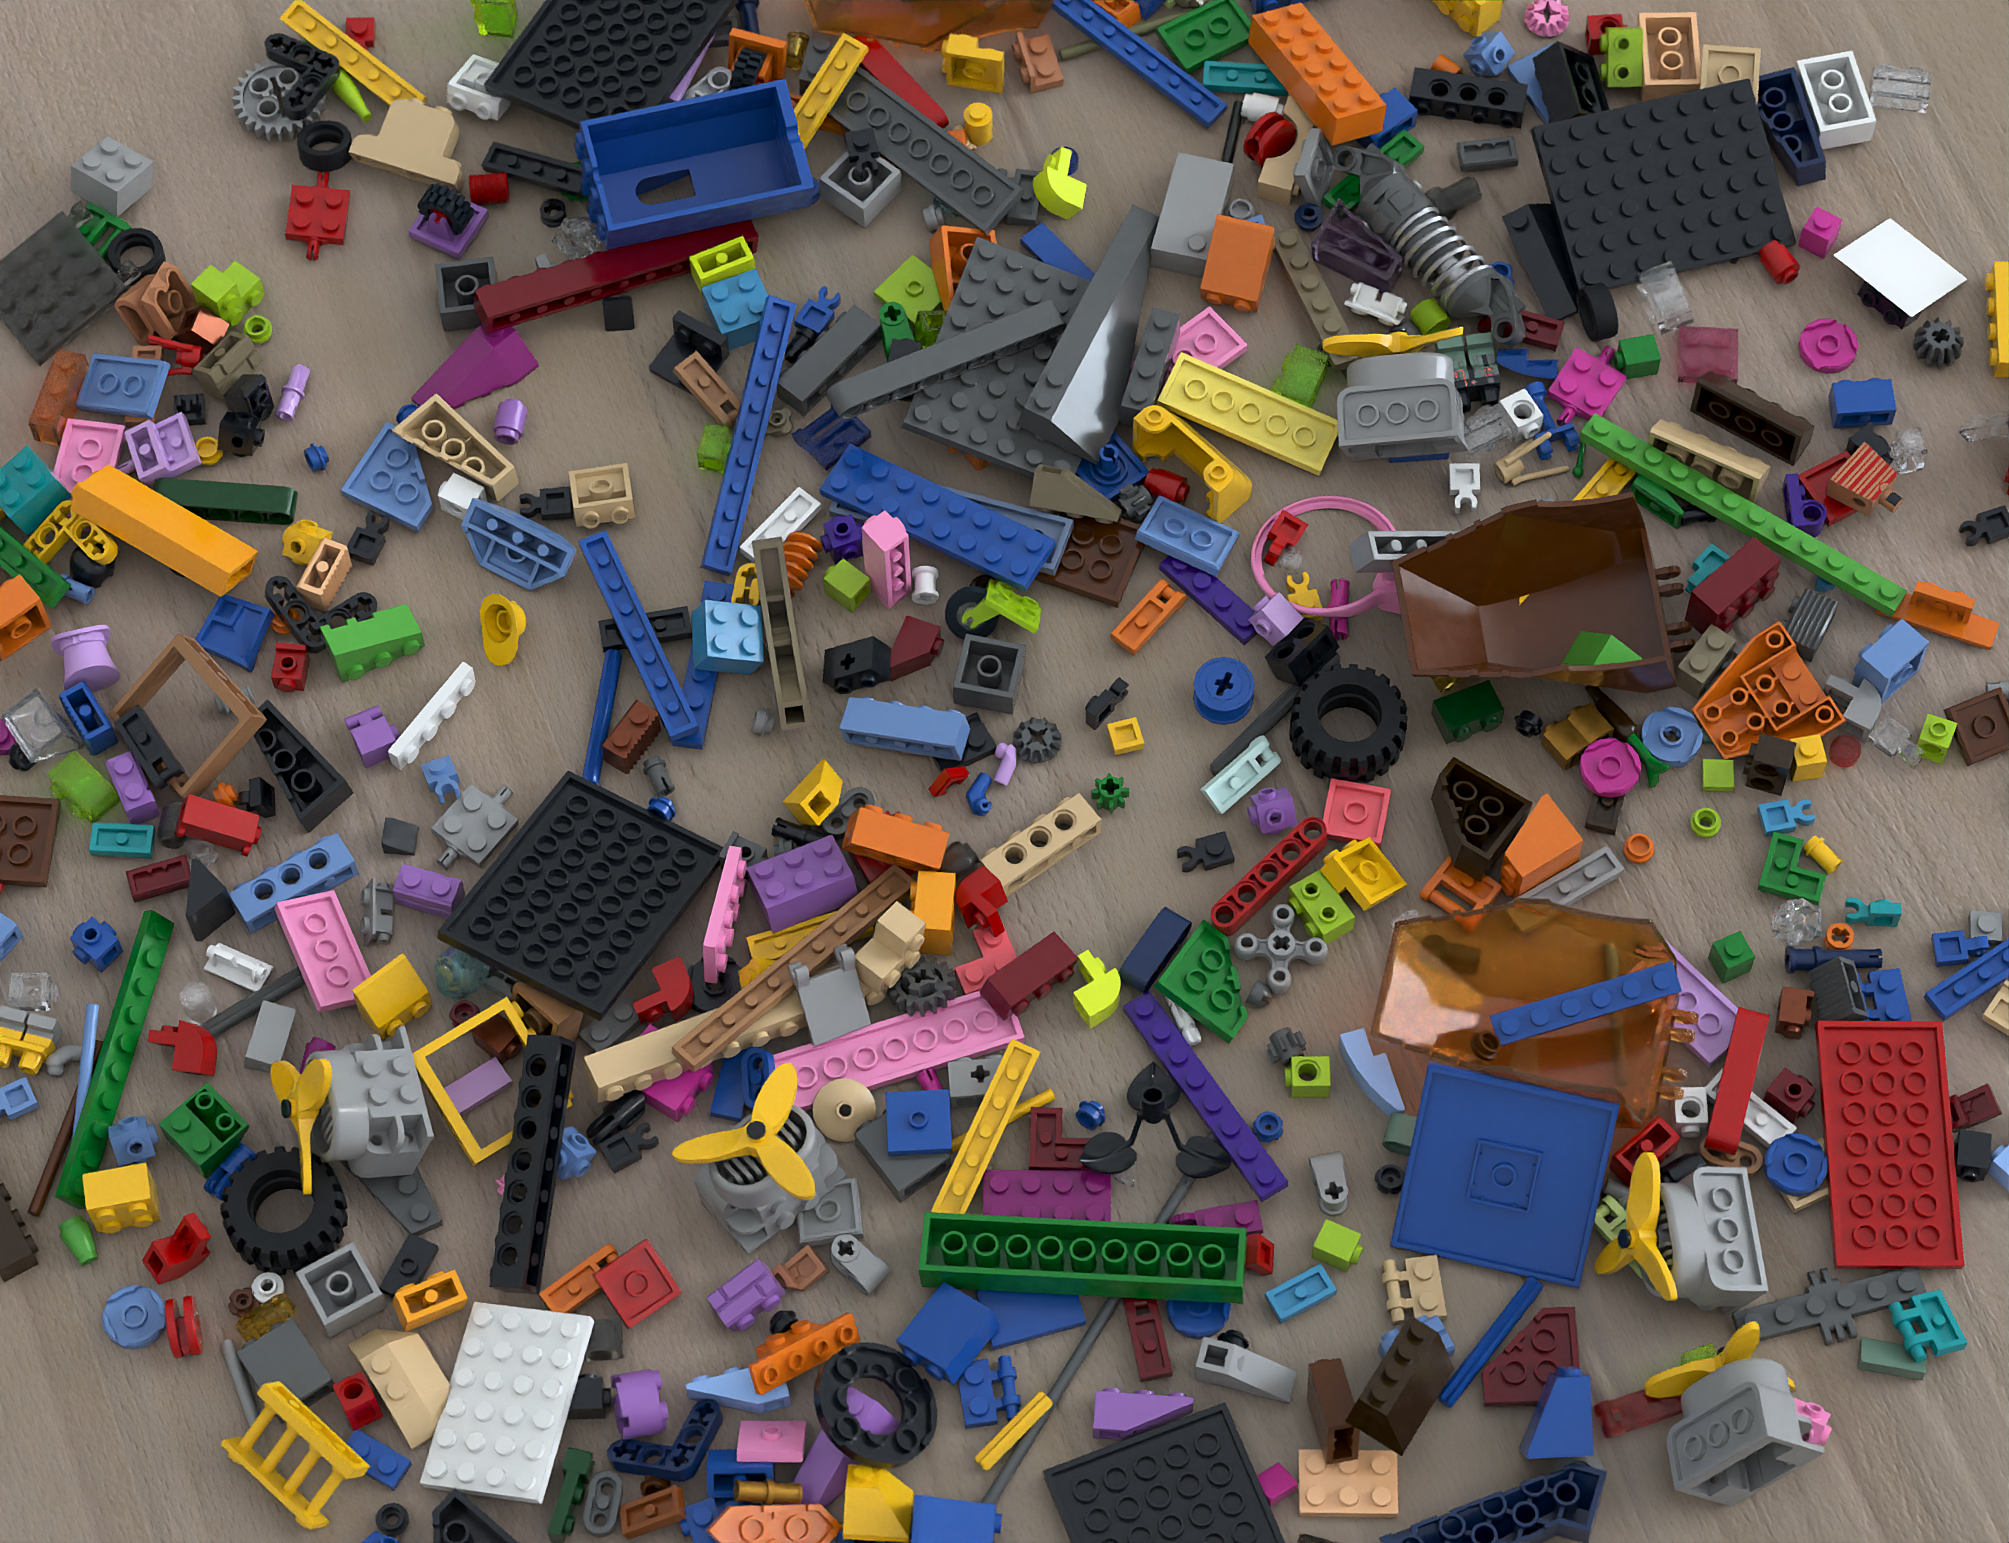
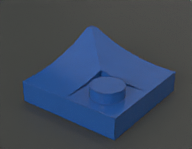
M224 594L218 598L195 640L206 652L252 672L265 633L275 615L269 608Z

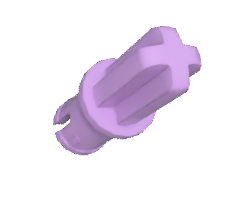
M297 364L293 367L287 385L283 386L281 390L283 395L275 415L283 421H293L297 406L305 396L303 390L310 370L302 364Z

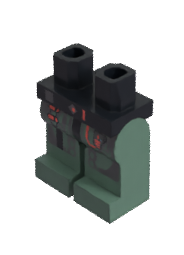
M1492 333L1465 335V343H1463L1462 336L1435 342L1434 353L1445 354L1453 360L1454 383L1462 398L1463 414L1471 411V402L1480 401L1482 409L1485 411L1496 410L1501 381L1495 361Z

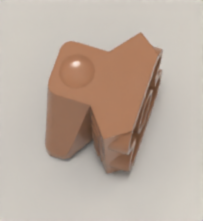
M164 261L156 274L144 276L117 299L114 307L137 343L144 346L148 345V335L156 336L158 333L162 338L168 340L176 336L186 312L196 308V300L192 289L178 267Z

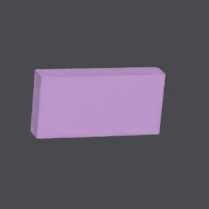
M494 1057L444 1089L462 1117L509 1088L513 1083L498 1059Z

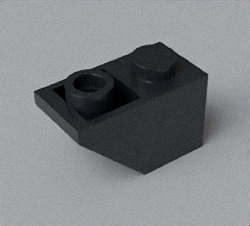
M243 374L224 394L228 410L233 413L248 412L253 417L262 418L264 421L271 415L274 408L266 377L262 374Z

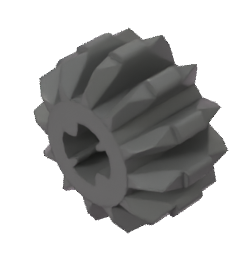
M1939 317L1934 321V324L1926 320L1923 326L1916 330L1914 336L1913 350L1917 351V359H1926V367L1931 363H1935L1938 369L1942 367L1943 363L1950 367L1954 359H1958L1962 353L1964 337L1960 336V327L1951 328V320L1944 324L1941 323Z

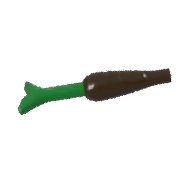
M1586 685L1585 690L1593 699L1598 711L1614 728L1613 736L1618 741L1628 743L1639 755V759L1645 765L1649 787H1655L1659 782V775L1666 772L1670 768V764L1661 762L1652 756L1637 737L1638 729L1636 724L1622 708L1613 702L1598 686Z

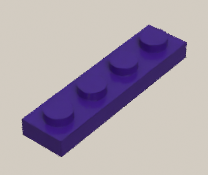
M1170 555L1159 564L1161 572L1243 645L1247 644L1258 634L1254 626L1248 621L1255 611L1217 577Z

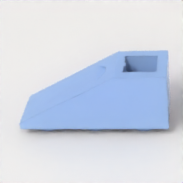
M730 1368L725 1370L723 1375L711 1378L708 1375L699 1376L692 1379L691 1383L685 1384L688 1399L690 1400L712 1399L719 1406L751 1413L763 1414L791 1406L786 1382L763 1395L756 1394L748 1368Z

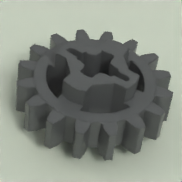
M921 956L919 962L911 969L906 967L901 972L899 980L892 988H889L892 1004H897L898 1011L902 1012L907 1009L909 1016L919 1011L921 1017H924L928 1010L933 1014H937L938 1006L947 1008L946 999L954 1000V991L957 990L954 971L952 968L948 969L946 961L938 965L937 957H933L930 962H926L925 957Z

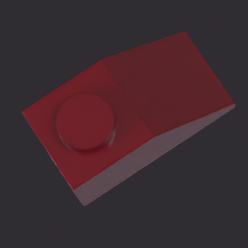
M906 616L891 650L889 681L896 680L931 665L934 656H939L944 646V639L941 638V626Z

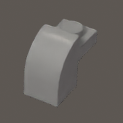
M1831 674L1823 692L1826 696L1830 695L1836 705L1846 709L1843 715L1846 722L1840 725L1838 730L1866 743L1874 730L1881 710L1879 692L1866 679H1863L1858 688L1848 679L1838 678Z

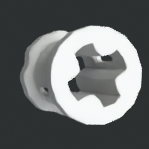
M919 566L912 570V578L915 580V591L912 594L913 602L930 605L936 603L939 599V594L936 591V579H938L939 571L935 567Z

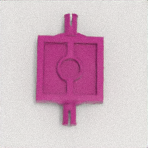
M1605 346L1598 358L1589 355L1577 347L1575 348L1547 391V397L1559 403L1564 409L1556 420L1559 426L1562 422L1563 425L1569 424L1574 416L1582 417L1589 421L1594 413L1601 417L1604 415L1627 378L1626 375L1608 364L1613 357V353L1616 352L1614 348L1609 352L1611 346Z

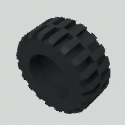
M1341 664L1331 666V671L1326 672L1325 669H1321L1316 672L1314 680L1308 678L1302 684V690L1297 691L1291 709L1290 741L1293 742L1292 749L1295 756H1301L1300 763L1309 770L1311 767L1314 769L1313 775L1320 779L1326 776L1330 780L1334 778L1356 783L1357 780L1363 779L1364 783H1368L1374 780L1376 773L1379 776H1383L1389 771V765H1395L1405 743L1408 716H1406L1407 707L1405 700L1400 699L1401 692L1395 685L1390 687V679L1384 674H1381L1379 677L1375 675L1376 670L1370 667H1366L1365 670L1358 669V664H1349V668H1342ZM1337 708H1355L1369 715L1375 722L1377 730L1363 740L1346 742L1330 736L1322 728L1320 719L1328 712Z
M282 1146L275 1147V1152L267 1154L266 1150L258 1152V1158L252 1162L249 1158L241 1163L242 1170L240 1172L233 1171L229 1177L231 1187H224L222 1193L224 1202L220 1205L221 1215L224 1220L223 1225L235 1251L240 1253L242 1259L249 1265L255 1263L257 1270L269 1272V1269L273 1268L274 1273L277 1275H285L286 1270L291 1269L296 1274L304 1266L320 1260L319 1258L323 1255L327 1256L335 1251L333 1243H341L344 1236L342 1227L347 1226L348 1222L347 1202L338 1177L335 1176L333 1169L327 1162H321L320 1156L310 1152L312 1193L309 1195L312 1196L314 1201L310 1216L299 1227L283 1233L269 1232L257 1225L255 1220L257 1210L268 1196L284 1189L302 1191L299 1148L293 1147L291 1152H286L285 1147Z

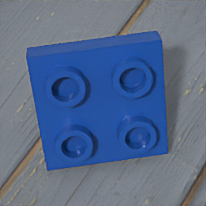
M1113 432L1109 442L1104 445L1105 449L1103 447L1100 448V459L1097 465L1081 458L1075 474L1111 502L1120 499L1118 497L1120 494L1119 490L1129 483L1133 487L1143 484L1149 472L1120 436Z

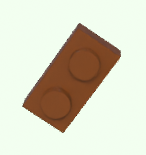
M675 1485L620 1505L622 1535L629 1540L686 1519L683 1489Z

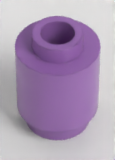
M509 398L499 403L493 431L495 433L494 438L500 443L514 445L522 437L528 409L520 400Z

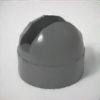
M1257 980L1246 1002L1255 1007H1265L1269 1003L1263 999V996L1272 998V991L1265 983Z

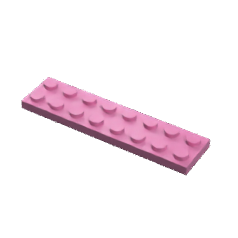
M980 991L954 998V1000H948V1007L938 1006L937 1014H933L930 1010L926 1011L924 1017H921L919 1011H916L912 1016L906 1013L868 1025L817 1046H813L810 1043L774 1054L773 1057L775 1069L783 1063H792L795 1067L798 1087L793 1104L807 1111L813 1108V1102L818 1091L825 1084L835 1079H853L862 1083L871 1091L916 1077L923 1070L929 1073V1068L938 1070L948 1067L947 1062H953L957 1058L968 1057L973 1059L1008 1047L1011 1038L1024 1043L1025 1036L1018 1017L1013 1014L1006 1020H1003L981 996Z

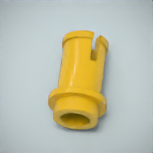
M1815 835L1803 846V849L1806 851L1805 855L1807 857L1811 856L1828 874H1832L1842 864L1843 860L1823 843L1825 841L1823 837L1819 839Z

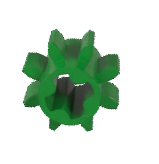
M1108 773L1107 777L1102 780L1095 779L1097 789L1091 790V799H1098V810L1104 808L1112 814L1113 810L1118 807L1125 808L1124 798L1129 797V788H1122L1124 785L1123 777L1117 779Z

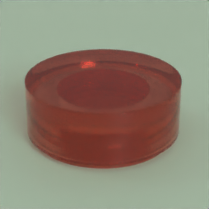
M1848 735L1835 738L1829 750L1830 759L1840 767L1855 765L1861 755L1860 743Z

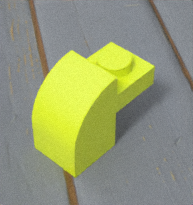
M1061 147L1054 154H1050L1046 158L1043 170L1033 178V189L1038 201L1045 209L1069 220L1083 208L1087 184L1067 176L1072 151Z
M1089 950L1078 955L1077 968L1088 984L1073 992V1005L1091 1029L1108 1019L1116 1011L1120 1002L1121 982L1116 968L1107 972L1099 957L1094 958Z

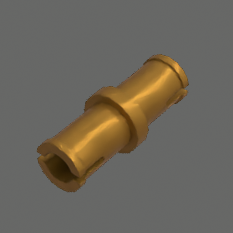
M764 1479L763 1482L736 1480L733 1488V1497L736 1502L753 1501L762 1502L763 1505H772L773 1502L800 1504L803 1495L801 1483H776L773 1479Z

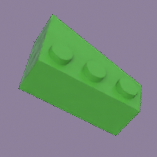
M407 604L374 612L371 615L372 618L357 622L355 618L347 619L345 626L333 629L330 628L329 624L320 626L328 656L342 683L348 680H357L366 672L375 668L386 667L393 660L402 656L413 655L420 648L425 647L422 632Z

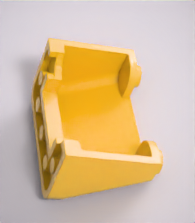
M1156 405L1146 407L1133 418L1132 452L1142 463L1147 460V457L1151 456L1160 457V460L1164 463L1175 454L1198 474L1211 489L1206 494V501L1210 503L1206 517L1222 523L1251 497V479L1186 421L1163 407Z

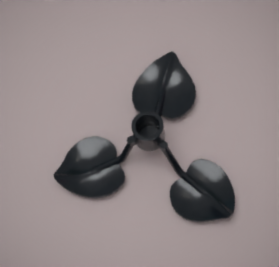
M1155 1062L1145 1067L1128 1088V1104L1133 1109L1138 1110L1137 1119L1129 1140L1125 1141L1122 1135L1114 1132L1097 1134L1087 1142L1079 1158L1083 1166L1097 1173L1119 1174L1125 1172L1137 1161V1153L1131 1146L1135 1143L1142 1120L1150 1124H1157L1162 1119H1165L1175 1145L1181 1151L1176 1156V1166L1184 1175L1198 1179L1207 1178L1228 1169L1231 1165V1158L1227 1151L1210 1138L1194 1136L1188 1139L1186 1145L1181 1143L1171 1120L1170 1111L1167 1110L1178 1102L1180 1090L1173 1079L1166 1075Z

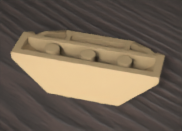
M375 1328L348 1344V1348L411 1450L413 1451L432 1440L437 1423L446 1406L451 1386L419 1334Z

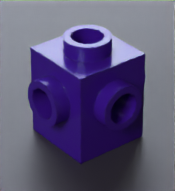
M852 514L844 517L836 516L823 523L824 535L820 536L821 543L824 546L825 553L830 552L835 565L842 559L849 561L863 556L861 523L855 524Z

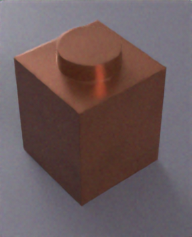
M203 306L186 312L176 337L187 344L203 346L204 354H207L226 337L225 334L229 323Z
M500 1014L495 1015L471 1031L474 1043L493 1058L496 1057L502 1065L509 1058H515L522 1049V1042L513 1027Z

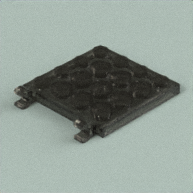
M82 201L77 202L71 208L68 216L61 211L0 260V319L39 366L44 364L113 308L117 299L129 290L126 286L142 275L130 259L124 261L115 274L78 230L80 226L93 218V215Z

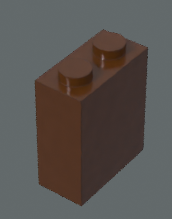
M1341 1358L1321 1359L1317 1362L1309 1363L1307 1403L1325 1463L1329 1465L1358 1459L1360 1430L1345 1422L1355 1403Z

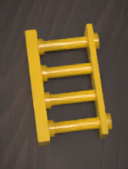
M280 1381L265 1383L256 1393L264 1401L265 1407L244 1437L223 1439L220 1445L228 1451V1456L232 1461L243 1465L296 1516L295 1519L301 1526L310 1530L326 1527L330 1521L320 1510L344 1478L362 1477L370 1465ZM275 1414H277L287 1422V1429L266 1459H263L252 1446ZM299 1435L310 1444V1450L287 1481L274 1468ZM320 1457H324L332 1465L333 1471L311 1502H309L297 1489Z

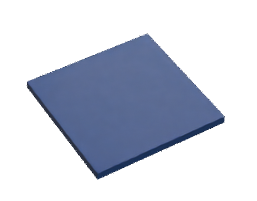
M1429 1062L1390 1246L1580 1288L1620 1103Z

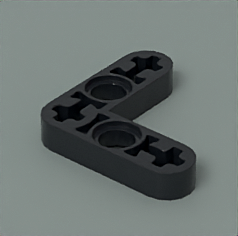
M274 33L265 40L267 57L276 63L293 68L303 74L283 100L284 112L290 120H303L309 116L340 75L339 60L328 52L290 36ZM301 54L310 56V58L305 61H297L295 59L298 55ZM314 83L319 85V88L313 91L305 89V86Z
M274 576L268 580L265 587L267 602L298 643L306 645L310 653H318L326 648L320 626L329 624L330 628L333 629L334 627L330 623L333 617L341 616L345 620L353 618L351 614L357 610L359 602L362 605L368 604L369 608L368 612L362 609L355 613L354 618L357 622L371 619L372 613L377 610L375 597L367 592H360L317 617L291 581L286 577ZM274 586H276L278 589H285L283 596L287 600V603L284 607H282L284 604V598L281 596V594H273ZM292 608H299L304 612L305 617L300 621H294L288 616V611ZM309 623V628L307 630L305 626ZM309 631L314 636L320 635L318 643L315 640L308 641Z

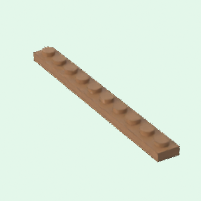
M896 864L891 866L673 1045L672 1054L695 1073L796 989L789 974L788 965L800 961L801 965L805 964L807 966L809 976L811 977L835 957L834 947L842 944L850 945L874 925L896 901L900 903L910 895L911 882L916 881Z

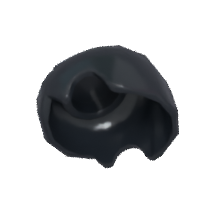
M100 543L95 544L103 553V545ZM78 546L70 557V576H72L73 580L84 585L99 588L107 577L113 576L116 558L110 564L101 565L89 558Z

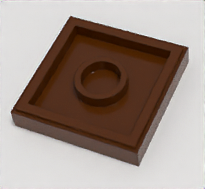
M2001 687L1943 710L1947 720L1957 723L1954 736L1967 766L2009 750V705Z

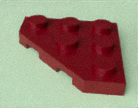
M1575 1307L1542 1308L1534 1316L1533 1320L1504 1348L1503 1352L1482 1371L1484 1407L1537 1405L1549 1373H1557V1367L1577 1366V1368H1580Z

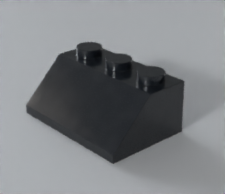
M1557 41L1532 58L1535 66V76L1542 90V100L1549 114V123L1610 110L1594 56Z

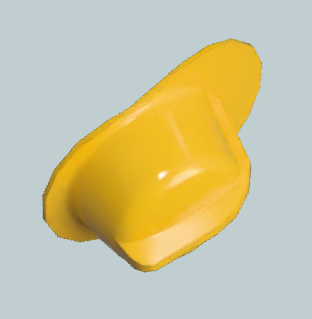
M493 593L485 597L480 607L483 647L491 663L496 666H505L516 655L518 639L526 628V616L516 601H509L501 594Z

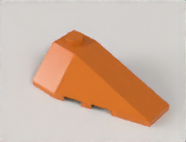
M941 225L929 241L931 266L945 315L948 312L977 237L997 244L995 230H992L986 236L981 230L975 228Z

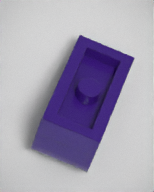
M1798 473L1786 474L1782 493L1787 523L1816 538L1822 532L1827 514L1826 508L1817 500H1805L1804 484L1799 485ZM1806 517H1811L1816 521H1809Z

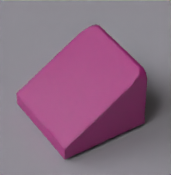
M1280 1463L1275 1464L1257 1476L1270 1507L1297 1491L1298 1483Z

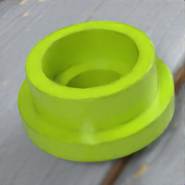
M255 315L247 319L243 327V333L250 337L254 344H261L270 339L273 328L268 319ZM258 329L262 330L261 332L254 333Z
M1701 808L1692 814L1690 827L1697 836L1710 838L1719 832L1721 819L1713 809ZM1707 821L1710 827H1704L1700 825V822Z

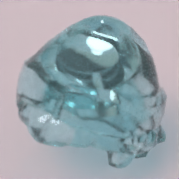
M449 946L439 955L434 966L437 988L443 995L450 997V999L461 1000L485 986L484 978L489 976L488 970L490 967L488 964Z

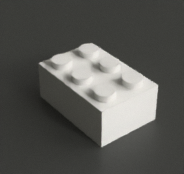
M1847 51L1798 60L1795 69L1822 150L1871 141L1876 118L1853 52Z

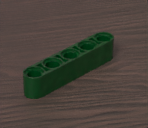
M159 478L154 481L153 486L154 491L204 520L289 525L294 521L298 493L294 489L273 485Z

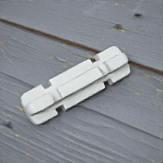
M1165 996L1168 1006L1171 1007L1170 1011L1179 1032L1182 1033L1189 1046L1200 1043L1201 1035L1198 1028L1194 1025L1193 1017Z

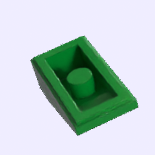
M1639 474L1633 481L1631 488L1636 502L1675 529H1679L1684 511L1663 487Z

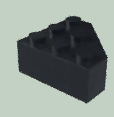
M456 1488L432 1511L434 1543H518Z

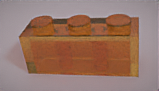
M57 348L28 421L35 441L57 446L61 445L67 418L74 419L78 409L75 407L89 366L85 354Z

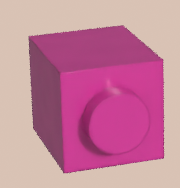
M1816 207L1803 226L1798 246L1824 259L1838 238L1842 219Z

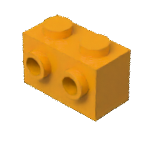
M454 1269L447 1273L444 1271L429 1276L427 1281L417 1285L411 1283L401 1287L395 1293L392 1305L404 1332H408L464 1309L468 1298Z

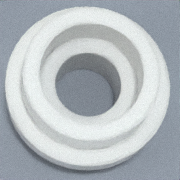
M273 1272L260 1274L252 1284L254 1297L263 1304L277 1302L285 1290L282 1278ZM266 1283L273 1284V1288L271 1290H262V1287Z

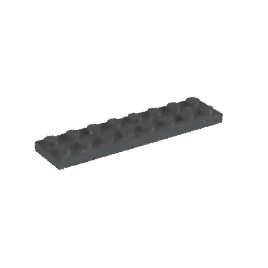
M859 66L827 114L828 117L848 132L873 128L881 157L975 228L981 230L986 236L1024 195V191L1019 185Z

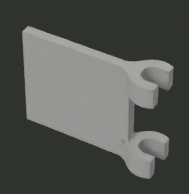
M846 944L833 948L839 967L811 978L805 964L801 965L800 961L788 965L789 974L797 989L813 1046L871 1025L855 968L854 951L851 947L847 948Z

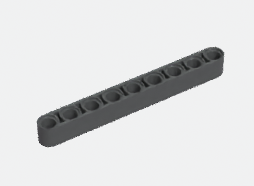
M1052 300L1044 301L832 385L826 391V396L840 420H847L1053 339L1065 331L1067 324Z

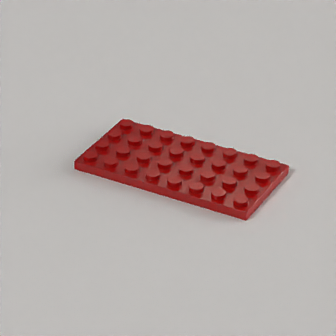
M1817 1021L1815 1023L1824 1148L1825 1156L1827 1155L1828 1160L1827 1185L1834 1269H1962L1965 1265L1942 1021Z

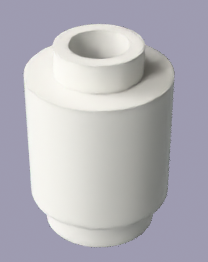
M1254 92L1253 95H1245L1241 116L1247 117L1248 121L1256 122L1269 112H1277L1282 115L1285 105L1281 104V98Z

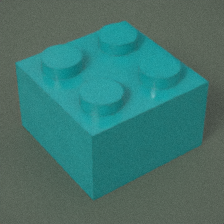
M28 445L0 468V507L27 535L40 526L62 501L72 498L71 493L49 466Z

